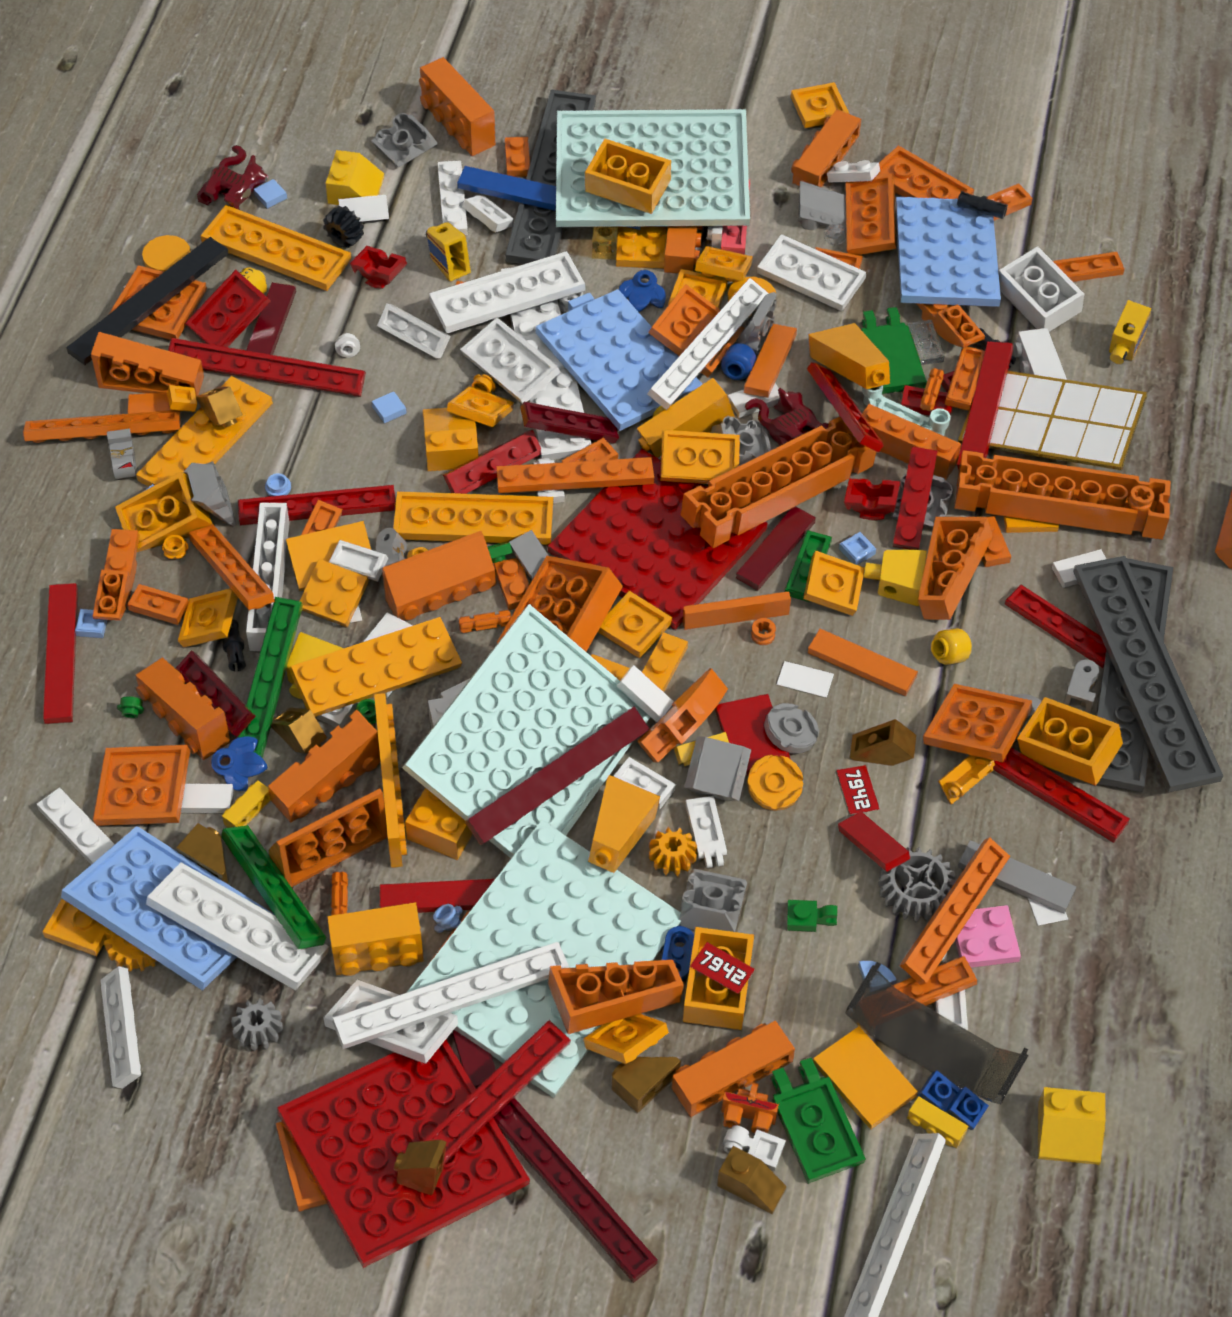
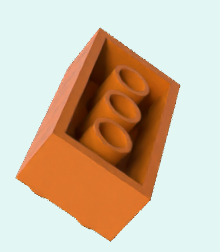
M444 57L420 67L421 103L425 109L428 108L437 122L443 124L448 134L455 137L460 147L466 149L471 156H474L495 146L494 110Z

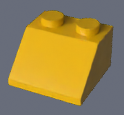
M336 150L325 183L328 204L339 205L338 199L379 195L384 180V173L360 153Z
M1044 1087L1038 1102V1159L1100 1165L1106 1123L1105 1093Z

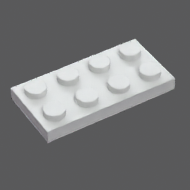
M782 234L757 267L758 274L840 311L844 310L866 279L865 271Z
M499 318L494 319L460 349L467 359L485 374L491 376L497 384L521 404L529 401L560 373L557 365Z
M356 980L325 1015V1027L335 1030L332 1023L333 1017L396 997L399 994ZM448 1013L366 1042L426 1064L456 1028L458 1018L457 1015Z

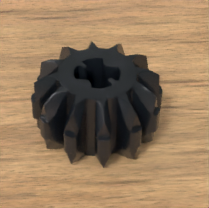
M347 206L333 208L323 219L325 224L323 229L327 231V236L331 237L333 243L337 242L341 248L344 246L347 248L354 246L364 235V225L360 223V217H357L355 211H350Z

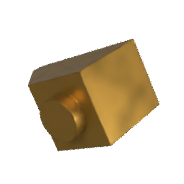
M216 387L196 396L198 403L213 425H222L225 428L237 423L236 418L243 415L231 387Z
M290 707L272 721L271 728L295 752L308 754V751L316 744L321 747L320 743L327 739L311 710Z
M896 719L853 734L850 758L854 761L894 766L914 758L917 735Z
M197 823L176 847L177 852L228 884L221 835L211 827L206 828Z
M636 1057L635 1060L627 1064L621 1063L612 1073V1091L638 1113L672 1082V1077L680 1068L681 1061L677 1057Z
M443 1140L410 1142L406 1152L399 1153L394 1165V1170L398 1171L397 1183L432 1196L443 1170L447 1142Z
M735 1146L730 1150L718 1174V1187L770 1214H773L787 1188L761 1159Z

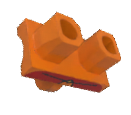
M754 1082L750 1091L739 1088L738 1094L725 1092L721 1113H724L723 1125L728 1128H732L733 1125L740 1126L741 1118L753 1120L751 1132L755 1134L756 1130L768 1133L771 1125H775L779 1104L768 1102L769 1095L758 1093L759 1084Z

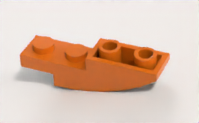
M916 303L922 310L921 318L925 323L949 343L959 347H966L985 339V335L959 304L952 306Z
M111 530L104 570L101 569L93 619L120 621L124 615L137 568L136 554L140 535L136 530Z
M709 668L671 704L673 708L637 742L652 761L658 763L677 744H683L719 704L728 688L713 669Z

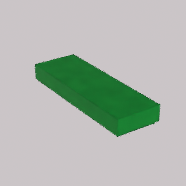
M807 530L785 588V592H789L790 597L810 602L803 599L812 555L815 551L827 554L832 542L831 536Z

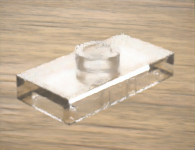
M932 320L908 323L921 365L944 362L945 356Z

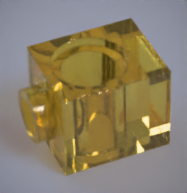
M593 227L592 259L616 260L618 227Z

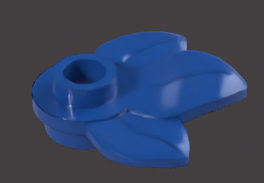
M649 270L638 271L633 279L624 281L618 289L626 299L629 298V302L639 313L650 303L660 309L665 305V290L657 284L656 275ZM642 279L649 280L647 283L641 282Z
M245 736L234 739L228 748L219 749L212 756L211 764L213 770L218 775L224 776L226 784L233 785V790L247 791L248 777L259 775L268 768L263 758L254 752L258 740L254 737ZM224 757H228L231 760L226 766L220 764L221 759Z

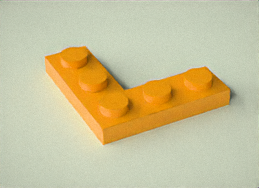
M663 632L642 671L663 692L667 688L688 648V641ZM591 654V657L618 680H621L630 669Z

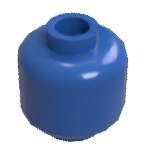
M733 344L726 350L723 356L721 369L732 380H744L751 373L756 362V354L752 348L745 344Z

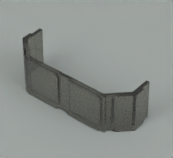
M877 962L875 966L873 965L847 1007L845 1014L863 1028L866 1034L907 1059L916 1062L931 1073L938 1070L958 1088L962 1089L966 1086L978 1097L1001 1105L1029 1056L1026 1054L1028 1049L1024 1047L1020 1054L993 1046L897 990L879 972L881 964Z

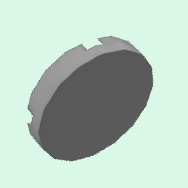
M782 703L774 706L766 716L764 723L766 735L774 745L789 753L809 751L819 735L816 720L808 711L804 710L803 712L797 709V705Z

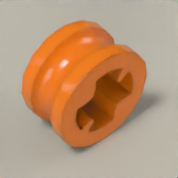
M1143 485L1133 487L1128 499L1130 507L1136 511L1149 510L1154 499V492L1149 487Z
M767 618L757 619L752 625V640L759 645L771 644L775 638L776 625ZM762 629L768 630V634L766 632L764 634H760L759 630L762 632Z

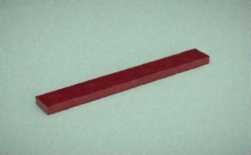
M634 706L466 820L465 824L479 844L483 845L643 735L650 728Z
M515 1097L493 1117L504 1136L633 1283L657 1265L658 1259Z

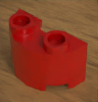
M366 245L351 261L350 265L355 273L359 271L367 279L365 281L367 285L383 289L405 268L407 262L405 257L393 253L387 257L383 250Z
M849 478L844 504L848 510L852 508L860 513V518L882 520L886 514L894 513L900 481L882 480L881 484L873 485L867 479Z

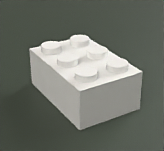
M1038 246L999 270L1000 291L1036 329L1048 328L1050 332L1082 312L1084 293Z

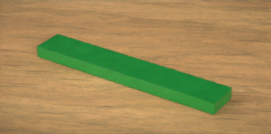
M275 597L246 704L256 717L237 737L249 736L256 738L258 743L254 752L262 758L303 607L301 601Z
M246 825L223 828L221 838L298 949L324 945L326 940L325 934L250 827Z

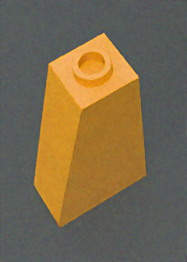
M855 323L808 334L809 352L812 359L865 389L890 384L888 359Z
M714 378L710 379L672 404L667 410H663L637 428L641 437L638 439L639 444L643 450L647 452L650 450L653 456L659 457L661 456L662 430L711 433L712 426L721 424L725 417H735L727 394Z
M609 775L605 785L588 862L614 873L654 821L661 796Z

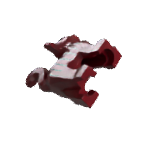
M235 145L231 150L237 155L224 158L212 170L209 180L197 194L198 202L209 206L212 200L216 201L218 199L217 193L225 196L224 201L229 203L230 207L240 210V204L250 197L254 187L268 181V175L256 163L255 155L251 156L244 174H239L229 169L228 167L237 166L244 162L247 156L246 151L241 146Z
M782 388L778 389L779 401L774 406V409L784 414L774 419L768 418L770 410L763 400L755 398L745 404L746 410L759 409V422L769 431L770 436L779 446L821 425L825 429L829 425L828 423H820L817 420L813 411L803 404V397L800 392H785Z

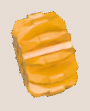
M668 826L665 834L657 831L655 839H651L649 843V859L654 862L655 870L664 868L663 873L665 876L670 871H674L678 877L680 869L688 872L691 864H694L697 855L695 852L697 851V844L692 841L690 833L682 835L681 828H678L676 832H672Z

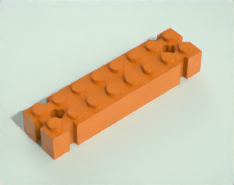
M839 416L829 421L827 429L821 425L710 480L706 489L700 485L684 493L681 516L693 528H701L700 536L712 548H715L730 540L731 533L740 535L848 480L851 472L859 474L873 467L876 451L860 444Z
M963 450L958 470L954 509L975 512L976 507L985 508V513L1128 535H1131L1132 531H1140L1142 537L1163 540L1170 516V503H1168L1170 498V481L1149 478L1148 482L1139 481V476L999 455H994L993 459L983 458V453ZM1143 485L1149 487L1154 492V499L1149 510L1136 511L1130 507L1128 499L1133 487Z

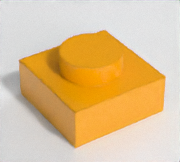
M169 385L167 395L170 409L195 412L197 407L195 389L192 387Z

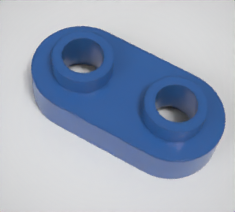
M676 926L670 929L666 935L662 960L674 961L676 968L680 970L679 975L683 982L689 975L694 934L687 927ZM678 942H682L685 945L683 947H678L675 944Z

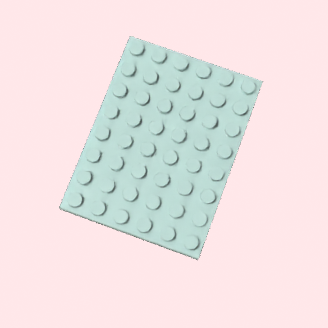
M746 109L557 111L556 227L750 226ZM604 139L671 160V181L652 214L585 192V171Z
M529 604L517 617L402 768L466 821L634 706L646 723L650 716L617 687L620 680ZM633 741L489 841L508 857L512 858L541 820L567 835Z
M541 820L407 992L555 942H559L570 968H575L579 964L597 967L606 966V963L618 962V965H634L636 961H654L664 947L668 931L680 925L681 920L678 919L681 912L618 870L612 873L589 863L590 852ZM548 979L451 1012L457 1015L458 1025L454 1030L489 1052L502 1063L511 1057L550 1020L571 1042L531 1083L553 1098L589 1051L585 1047L583 1038L602 1026L599 1025L567 1034L548 986Z

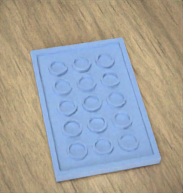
M896 197L901 303L999 307L1001 295L993 216L987 214L979 215L976 211L957 206L958 199Z
M618 289L536 326V334L619 431L652 416L654 411L661 406L647 393L679 358L673 351L648 333L651 329L650 324ZM697 377L675 402L703 385Z
M136 826L63 888L61 898L203 990L237 957L146 905L147 896L182 862L273 915L274 913Z

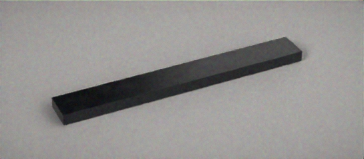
M209 237L67 346L68 354L83 365H87L92 361L91 352L98 332L120 338L227 256L228 249Z

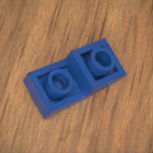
M938 1070L932 1072L917 1095L968 1125L970 1130L975 1128L989 1107L988 1104L966 1086L962 1089L958 1088Z

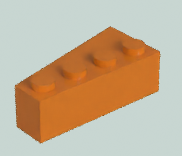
M98 332L91 352L99 388L138 393H166L169 385L192 387L195 389L196 396L199 395L204 379L202 362L199 359Z
M935 517L918 597L924 619H951L993 538L988 517Z
M163 657L135 675L138 684L136 687L138 695L143 701L148 700L152 704V709L160 719L164 717L168 721L170 730L175 736L180 735L184 739L185 745H188L192 754L197 753L204 761L216 751L231 743L225 712L220 707L214 710L211 705L212 701L206 695L200 697L196 686L191 682L185 684L182 674Z
M358 710L349 716L352 721L344 728L338 725L330 732L332 737L323 746L319 747L316 744L311 748L302 764L295 762L268 785L271 802L290 823L297 818L306 816L316 805L328 801L334 793L343 787L350 786L356 778L366 771H372L381 762L378 731Z
M673 960L636 961L634 965H618V962L606 963V966L588 967V964H579L575 968H561V965L550 966L548 986L567 1034L679 1003L684 986Z

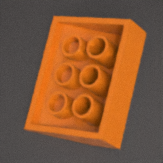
M546 556L497 643L524 608L530 604L587 652L623 586L608 567Z
M379 788L276 841L268 849L269 856L291 887L388 837L382 790Z

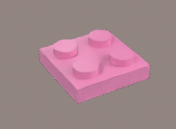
M1008 905L975 909L955 939L959 957L965 956L971 968L1019 962L1021 958Z

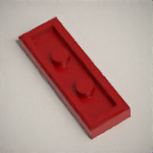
M860 811L838 823L839 832L886 872L910 859L909 851L863 812Z

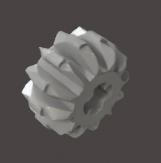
M261 998L254 1005L247 1000V1008L237 1007V1016L232 1017L233 1036L239 1039L240 1045L243 1048L251 1044V1049L256 1051L258 1045L262 1044L264 1048L268 1049V1041L277 1042L279 1039L278 1033L283 1030L281 1012L275 1010L272 1002L264 1005Z

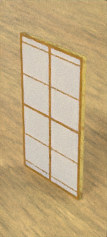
M1008 371L989 448L1122 470L1147 399V392ZM970 410L967 414L960 436L958 437V442L961 444L963 442Z

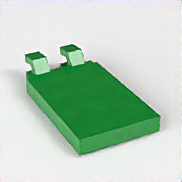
M897 307L887 308L888 316L885 317L887 325L876 326L873 310L863 311L864 319L861 322L863 327L861 330L889 361L890 384L883 385L882 394L904 391L905 385L925 388L927 381L909 327L905 325V322L900 323Z
M812 1058L802 1060L799 1063L798 1071L804 1084L792 1088L784 1067L772 1071L773 1076L770 1077L776 1092L773 1095L772 1102L779 1104L777 1114L808 1184L861 1165L866 1160L830 1078H820Z

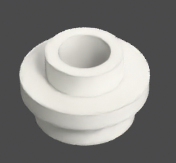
M345 333L336 340L335 350L342 357H353L360 350V342L353 334Z

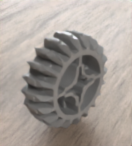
M920 846L916 849V852H912L907 847L906 849L910 854L908 861L888 872L881 868V877H879L878 881L880 897L885 898L884 903L886 907L893 906V914L902 912L904 920L910 915L914 916V920L917 922L920 916H923L928 922L931 919V915H934L956 882L955 871L950 870V862L942 863L943 858L941 854L934 857L932 856L931 849L927 853H922ZM931 876L937 881L940 890L935 887V883H933L930 880ZM895 878L899 880L900 885L904 887V892H902L897 886Z

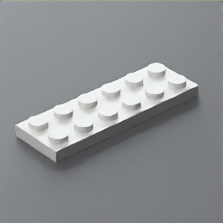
M566 251L429 293V298L446 333H450L585 291V282Z
M182 862L147 896L146 905L295 991L328 953L329 946L326 944L298 949L275 915Z

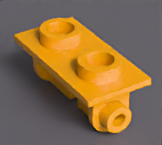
M969 755L942 777L938 782L949 803L953 804L986 775L991 773L995 762L990 759Z

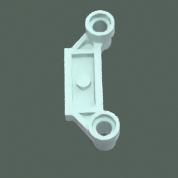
M883 385L870 389L862 388L863 402L866 406L871 404L940 435H945V430L950 423V414L945 409L933 410L928 418L883 397Z

